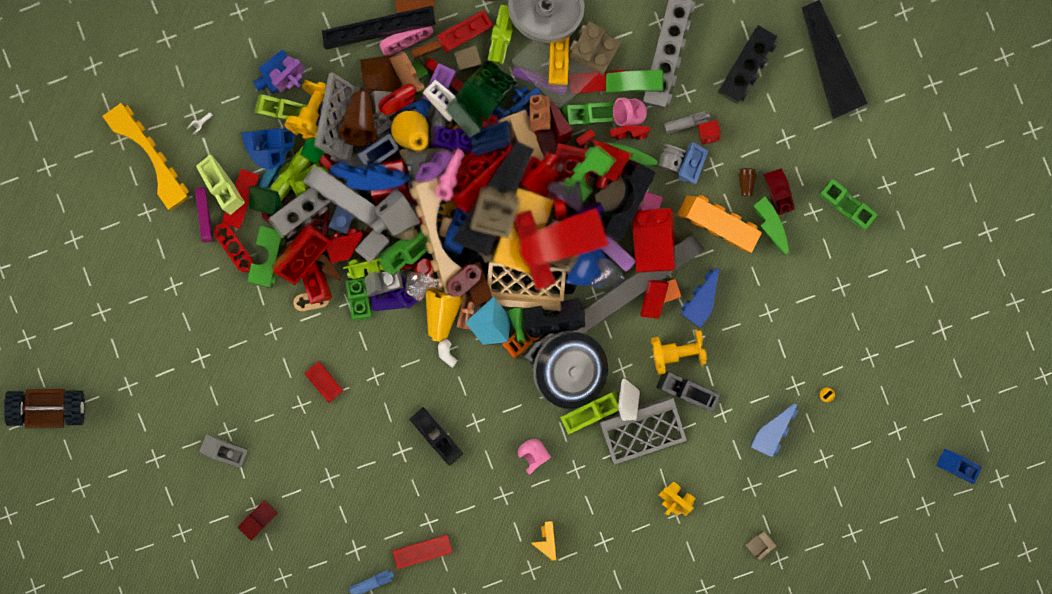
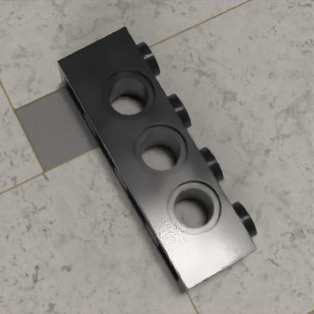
M757 25L717 93L738 104L739 100L743 102L749 93L746 91L748 85H753L758 78L756 74L758 68L763 69L768 61L765 58L769 51L773 52L778 43L775 40L778 36ZM761 45L764 48V52L757 54L754 51V46ZM751 61L754 64V69H745L744 62ZM737 77L742 78L744 85L741 87L736 86L734 79Z

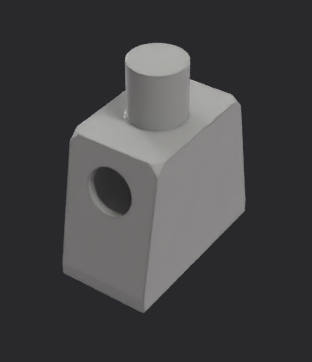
M396 188L375 208V212L380 219L371 224V227L377 234L387 229L392 236H395L420 223V220L403 194Z

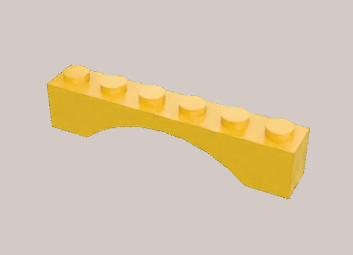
M120 103L104 114L103 118L113 132L134 140L149 155L157 174V195L167 209L172 211L189 199L187 195L189 190L183 182L179 184L176 179L178 177L177 173L172 167H167L165 164L167 159L161 151L158 153L155 150L154 146H156V143L150 136L146 137L143 133L145 128L139 120L137 122L132 117L134 112L129 105L124 106Z

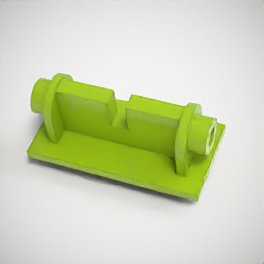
M317 162V164H313L291 179L289 183L296 197L310 188L303 181L313 166L320 168L327 174L329 173L328 169L320 167Z
M359 258L348 261L349 264L343 267V269H349L347 276L352 279L365 277V269H367L368 274L373 271L378 273L383 271L377 258L372 262H369L367 259L360 261Z

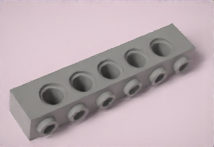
M668 0L651 70H660L661 65L667 64L670 67V72L663 73L665 91L645 92L643 103L662 109H665L666 105H670L672 94H669L670 87L675 86L677 78L674 75L675 68H679L682 58L678 57L680 49L684 50L686 39L683 38L684 31H689L691 20H688L689 12L693 13L696 3L692 0ZM676 9H681L684 12L682 18L675 17L674 11ZM675 27L679 30L680 34L676 37L671 36L669 29ZM672 46L675 49V53L667 55L664 48Z
M358 153L351 157V161H346L354 167H365L358 157ZM329 174L336 180L341 181L346 186V178ZM310 187L271 216L269 222L282 239L285 237L289 239L298 232L296 229L301 225L305 227L308 223H311L313 221L312 217L316 214L320 216L328 210L327 206L332 202L328 199H319V193ZM309 203L313 206V210L307 212L303 209V205ZM289 215H295L297 216L298 221L296 223H290L287 217Z

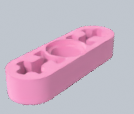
M432 26L394 34L382 40L379 46L384 55L395 54L430 37L433 34Z

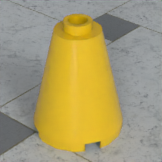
M403 111L394 118L391 124V136L399 146L416 151L423 150L427 146L429 125L421 113L418 111Z
M438 287L426 288L428 336L432 337L431 340L442 342L443 339L448 337L464 294L455 297L450 293L446 294L442 289L439 290Z

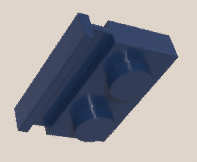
M508 121L482 128L472 136L473 154L477 156L511 145L510 124Z

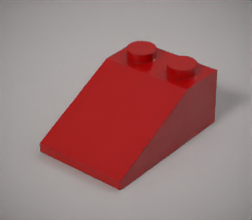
M558 143L555 153L558 159L552 166L558 172V177L546 198L550 200L564 199L566 207L582 209V205L578 207L561 193L563 189L561 185L568 177L572 178L575 174L573 172L574 168L579 162L583 163L587 158L585 154L588 150ZM590 171L585 176L586 184H588Z
M671 208L637 210L633 218L636 272L675 270V216Z

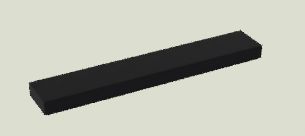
M432 5L322 30L325 50L436 25L434 7Z

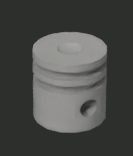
M664 144L665 148L662 150L664 153H661L657 166L670 172L679 173L683 161L681 158H684L683 154L686 151L669 144Z

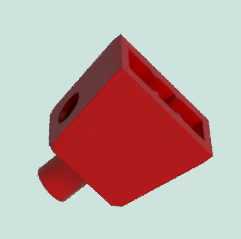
M599 140L596 141L595 146H600L616 159L604 176H601L596 171H590L598 175L595 186L606 189L609 179L618 181L633 153Z
M549 151L543 160L532 156L520 184L532 193L546 198L558 177V172L551 168L558 158Z

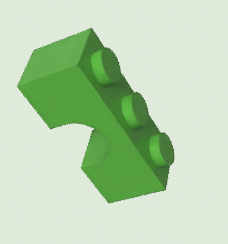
M600 146L591 147L585 154V157H587L583 163L579 162L574 168L573 172L575 174L572 178L568 177L561 185L563 187L561 193L578 207L585 202L593 191L585 182L586 174L592 170L604 176L616 161L613 156Z
M831 179L818 196L862 231L866 230L878 214L864 203L857 201L847 192V189L834 179Z
M260 226L256 245L265 247L269 252V258L261 265L251 263L248 283L272 288V284H276L278 275L273 272L272 265L281 256L280 250L281 247L285 246L287 237L282 239L275 229Z

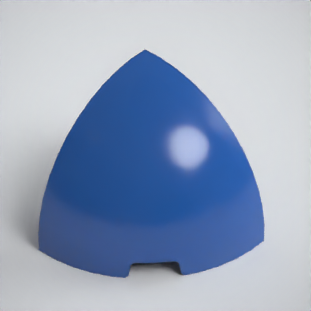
M286 127L241 133L244 146L250 158L263 169H273L281 165L286 160L287 152L292 150L295 141V134Z
M600 248L580 254L574 267L568 274L566 283L595 285L603 282L608 276L607 256L603 254Z

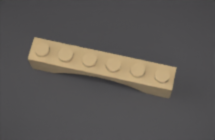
M438 179L420 182L412 181L413 188H410L412 198L417 201L418 206L415 209L418 217H421L423 222L420 226L423 235L427 236L426 248L433 257L431 261L433 271H437L438 278L436 283L439 290L442 289L443 292L448 294L449 292L446 288L447 281L461 267L447 256L438 238L436 216L441 201L435 194V189L439 186ZM457 284L454 287V290H459L460 285Z

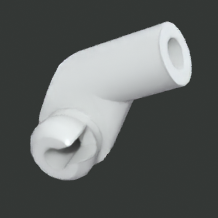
M443 339L438 344L439 357L453 368L458 360L450 355L451 342L448 339Z

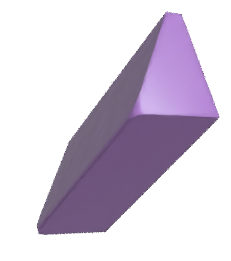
M607 236L609 245L601 249L624 271H628L636 263L635 259L610 236Z

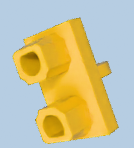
M675 482L671 483L668 487L666 486L658 496L665 500L662 505L667 508L665 512L667 516L671 512L676 516L679 513L687 516L694 507L692 505L696 498L689 493L683 499L679 497L677 493L681 487Z

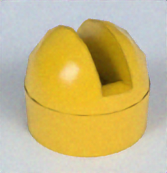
M825 387L820 390L819 397L823 402H831L835 398V392L832 388ZM831 391L832 394L825 399L823 396Z

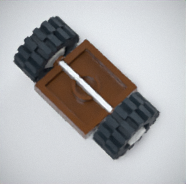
M26 389L25 398L23 391H7L4 399L5 424L7 426H23L25 421V428H64L65 423L66 425H83L85 419L84 393L82 390Z

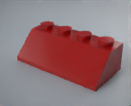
M509 145L477 156L473 152L467 155L460 163L456 174L457 183L452 188L453 193L450 201L468 214L478 200L481 188L485 189L512 146Z

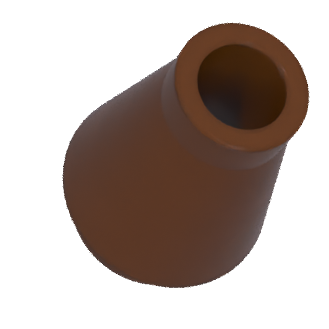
M741 168L740 173H738L741 196H753L757 176L753 168Z

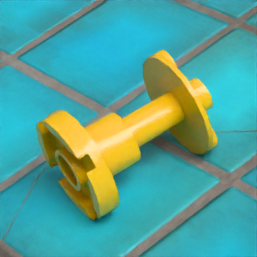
M308 80L303 81L302 88L311 95V99L307 107H302L298 117L288 116L286 118L284 126L295 135L300 133L303 135L302 138L306 140L309 137L316 138L318 131L316 123L320 116L317 111L321 102L324 101L327 86L325 83L318 82L314 84Z
M694 330L696 343L676 346V343L661 345L659 336L651 338L658 375L666 374L665 364L679 362L680 357L698 354L701 367L706 364V351L701 349V346H703L701 330Z

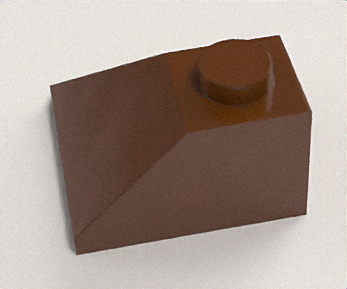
M394 55L361 60L364 91L368 94L374 91L393 92L402 87L389 60Z

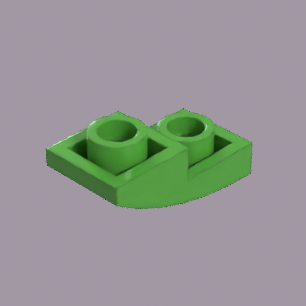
M365 279L347 280L346 287L352 320L372 318Z

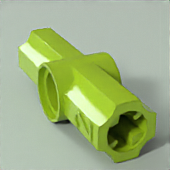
M501 5L499 8L487 60L501 65L504 64L507 47L510 45L513 33V23L510 19L507 5Z
M303 147L299 149L290 162L285 163L281 167L278 178L269 188V190L279 193L281 201L292 189L289 181L306 170L312 163L300 155Z

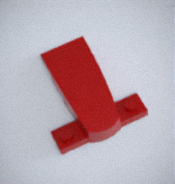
M597 208L570 217L539 231L531 210L517 214L513 222L519 238V255L524 264L529 268L536 290L556 284L549 262L569 258L609 245Z

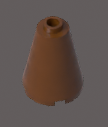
M356 91L350 98L338 130L339 139L341 140V137L345 139L346 144L367 146V142L372 141L371 144H373L377 139L371 96L366 91Z

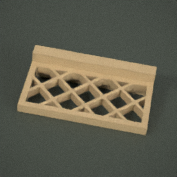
M489 261L488 285L492 296L501 306L531 308L542 305L544 310L560 311V302L564 301L566 271L555 264H549L552 272L562 271V275L555 280L556 284L541 288L542 290L539 292H532L529 288L534 285L533 281L525 285L520 280L526 275L532 279L531 274L521 273L519 276H516L511 271L513 270L512 268ZM493 266H501L504 271L497 275L493 271ZM507 273L513 278L508 284L501 279ZM498 281L503 287L501 289H491V285ZM517 282L522 289L514 291L510 287ZM556 286L560 290V294H552L549 289Z

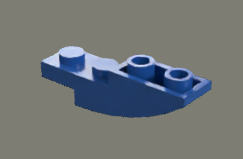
M338 161L331 166L329 173L346 178L347 187L362 190L394 188L410 180V175H406L405 172L390 170L380 164L374 165L367 171L365 167H354L349 165L348 162Z

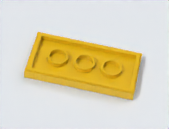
M517 188L515 194L519 198V207L516 215L531 210L538 231L544 229L553 200ZM513 223L509 237H500L492 262L530 274L529 268L524 264L519 255V238Z

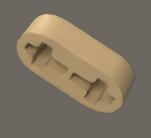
M307 293L295 297L294 307L298 311L305 312L324 308L329 304L330 300L324 301L322 305L320 303L312 305L308 303L305 304V308L297 305V302H300V298L309 300Z

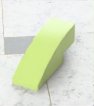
M211 154L196 166L210 193L216 197L222 210L231 215L245 204L228 175Z

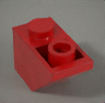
M357 227L347 230L346 234L340 235V232L330 234L329 239L332 242L327 247L330 262L334 263L349 259L363 237L364 229L359 230Z

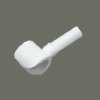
M209 112L199 121H192L188 129L191 126L196 127L193 135L197 134L204 122L213 115Z

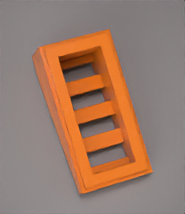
M524 326V329H523V330H524V332L526 333V335L529 337V335L527 334V332H526V330H525V326ZM515 333L508 339V342H504L502 345L515 359L539 338L531 337L529 342L525 339V341H522L525 345L521 347L515 339L517 337ZM511 341L519 349L517 352L509 344Z

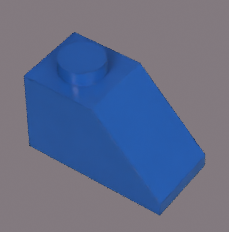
M944 449L937 463V467L973 485L982 469L981 466L947 449Z

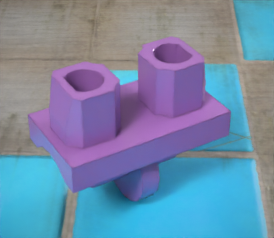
M288 56L283 61L286 69L282 73L278 69H274L269 74L273 85L281 93L286 88L290 90L294 85L300 88L301 85L298 81L303 77L301 74L306 70L298 59Z

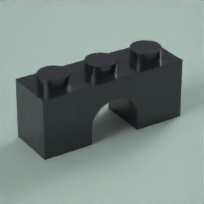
M580 299L561 301L560 312L554 317H547V313L542 305L523 309L525 330L529 337L539 338L546 334H559L561 331H575L586 327L584 306Z

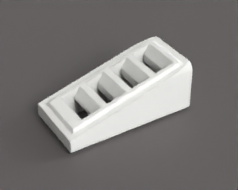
M434 80L424 90L423 94L451 122L453 118L446 112V108L455 96L437 80ZM437 89L438 92L434 95L432 92Z

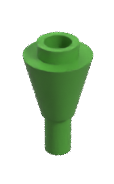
M511 307L507 314L516 330L517 341H525L523 330V309L525 308Z

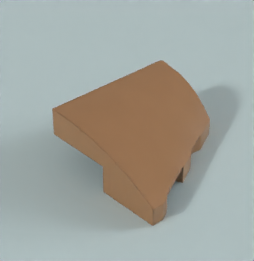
M402 51L389 58L402 86L412 84L415 87V92L425 89L423 83H420L417 72L405 52Z

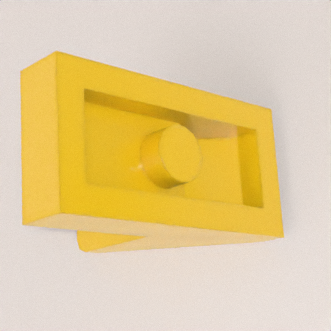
M545 521V526H541L542 538L546 537L547 541L531 542V544L551 560H556L552 521Z

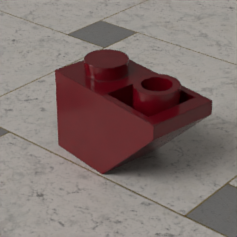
M782 168L764 174L767 190L776 213L781 215L795 210L789 182Z

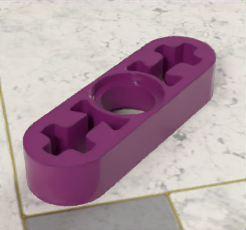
M206 187L195 188L201 239L203 243L213 242Z

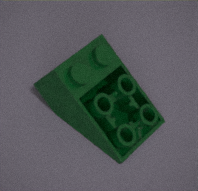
M486 61L465 82L458 94L468 102L476 113L487 120L518 83L512 76L501 71L496 64Z

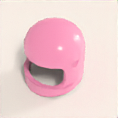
M620 97L616 100L613 106V118L617 125H640L646 119L647 108L643 101L636 98L627 99L625 97Z
M536 438L525 441L517 451L519 459L521 457L526 458L530 465L526 469L528 475L532 474L538 466L552 458L543 443Z

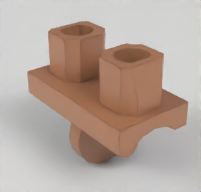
M541 95L531 96L530 130L535 132L539 129H550V98L548 96L542 97Z
M464 293L457 323L458 328L467 330L471 329L465 322L481 308V304L474 305L469 294Z

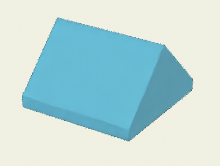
M493 297L465 322L483 345L508 342L511 320L499 302Z

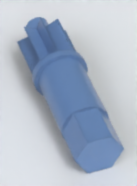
M385 570L377 575H373V577L349 587L350 593L363 594L376 587L379 588L391 582L394 574L392 571L388 572V570Z

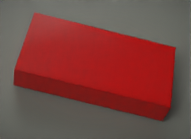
M649 280L640 312L642 317L660 319L669 286L667 281Z
M317 362L304 373L328 403L344 391L320 362Z

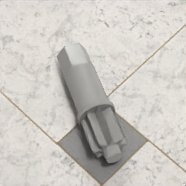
M705 111L664 123L667 134L706 123L708 122L707 119L711 118L709 113L705 114Z

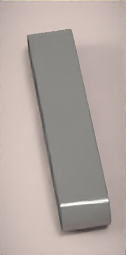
M313 166L303 181L306 185L370 228H372L371 224L380 219L375 212V205L316 166Z

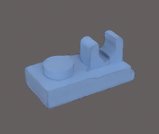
M694 142L689 143L678 173V179L684 183L690 182L695 185L708 150Z
M337 206L329 227L346 234L354 216Z

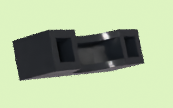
M629 159L621 174L625 184L623 200L616 208L602 211L600 215L606 235L622 241L656 174L655 171Z

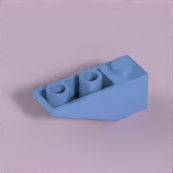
M790 405L759 428L750 447L770 457H773V454L777 455L781 448L779 442L782 437H786L790 429L787 425L790 419L794 420L798 412L795 409L797 405Z

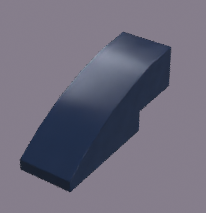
M390 127L380 134L373 144H371V141L357 155L365 168L369 170L400 150L399 147L401 146L391 136Z

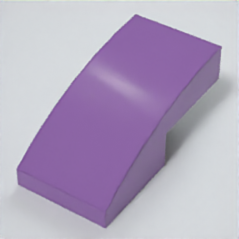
M448 151L434 152L429 163H422L415 180L420 182L435 179L445 169L452 155Z

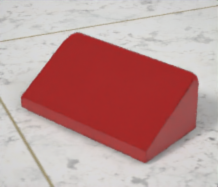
M316 263L313 273L302 277L311 305L332 299L325 273L321 271L323 267Z

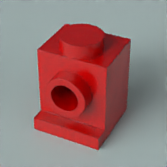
M718 120L702 123L697 126L702 145L721 141Z

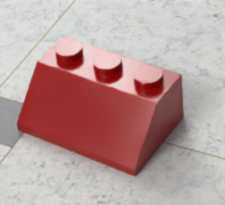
M308 223L294 241L289 244L283 254L276 259V262L272 265L273 272L291 284L296 285L332 241L317 227Z

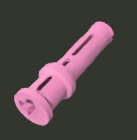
M460 149L452 150V157L447 164L446 171L439 178L440 184L435 189V194L440 199L448 200L452 197V188L457 183L456 174L464 156V152Z

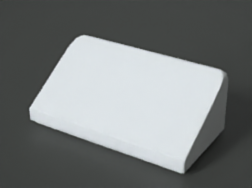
M622 379L618 409L623 421L636 420L640 392L626 379Z

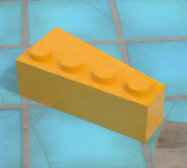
M686 195L676 216L690 219L691 224L703 229L706 228L709 233L719 238L723 237L724 241L745 252L752 253L762 232L757 230V225L751 222H747V224L742 222V217L735 213L730 215L724 212L725 208L718 204L713 206L708 203L709 199L702 195L698 197Z

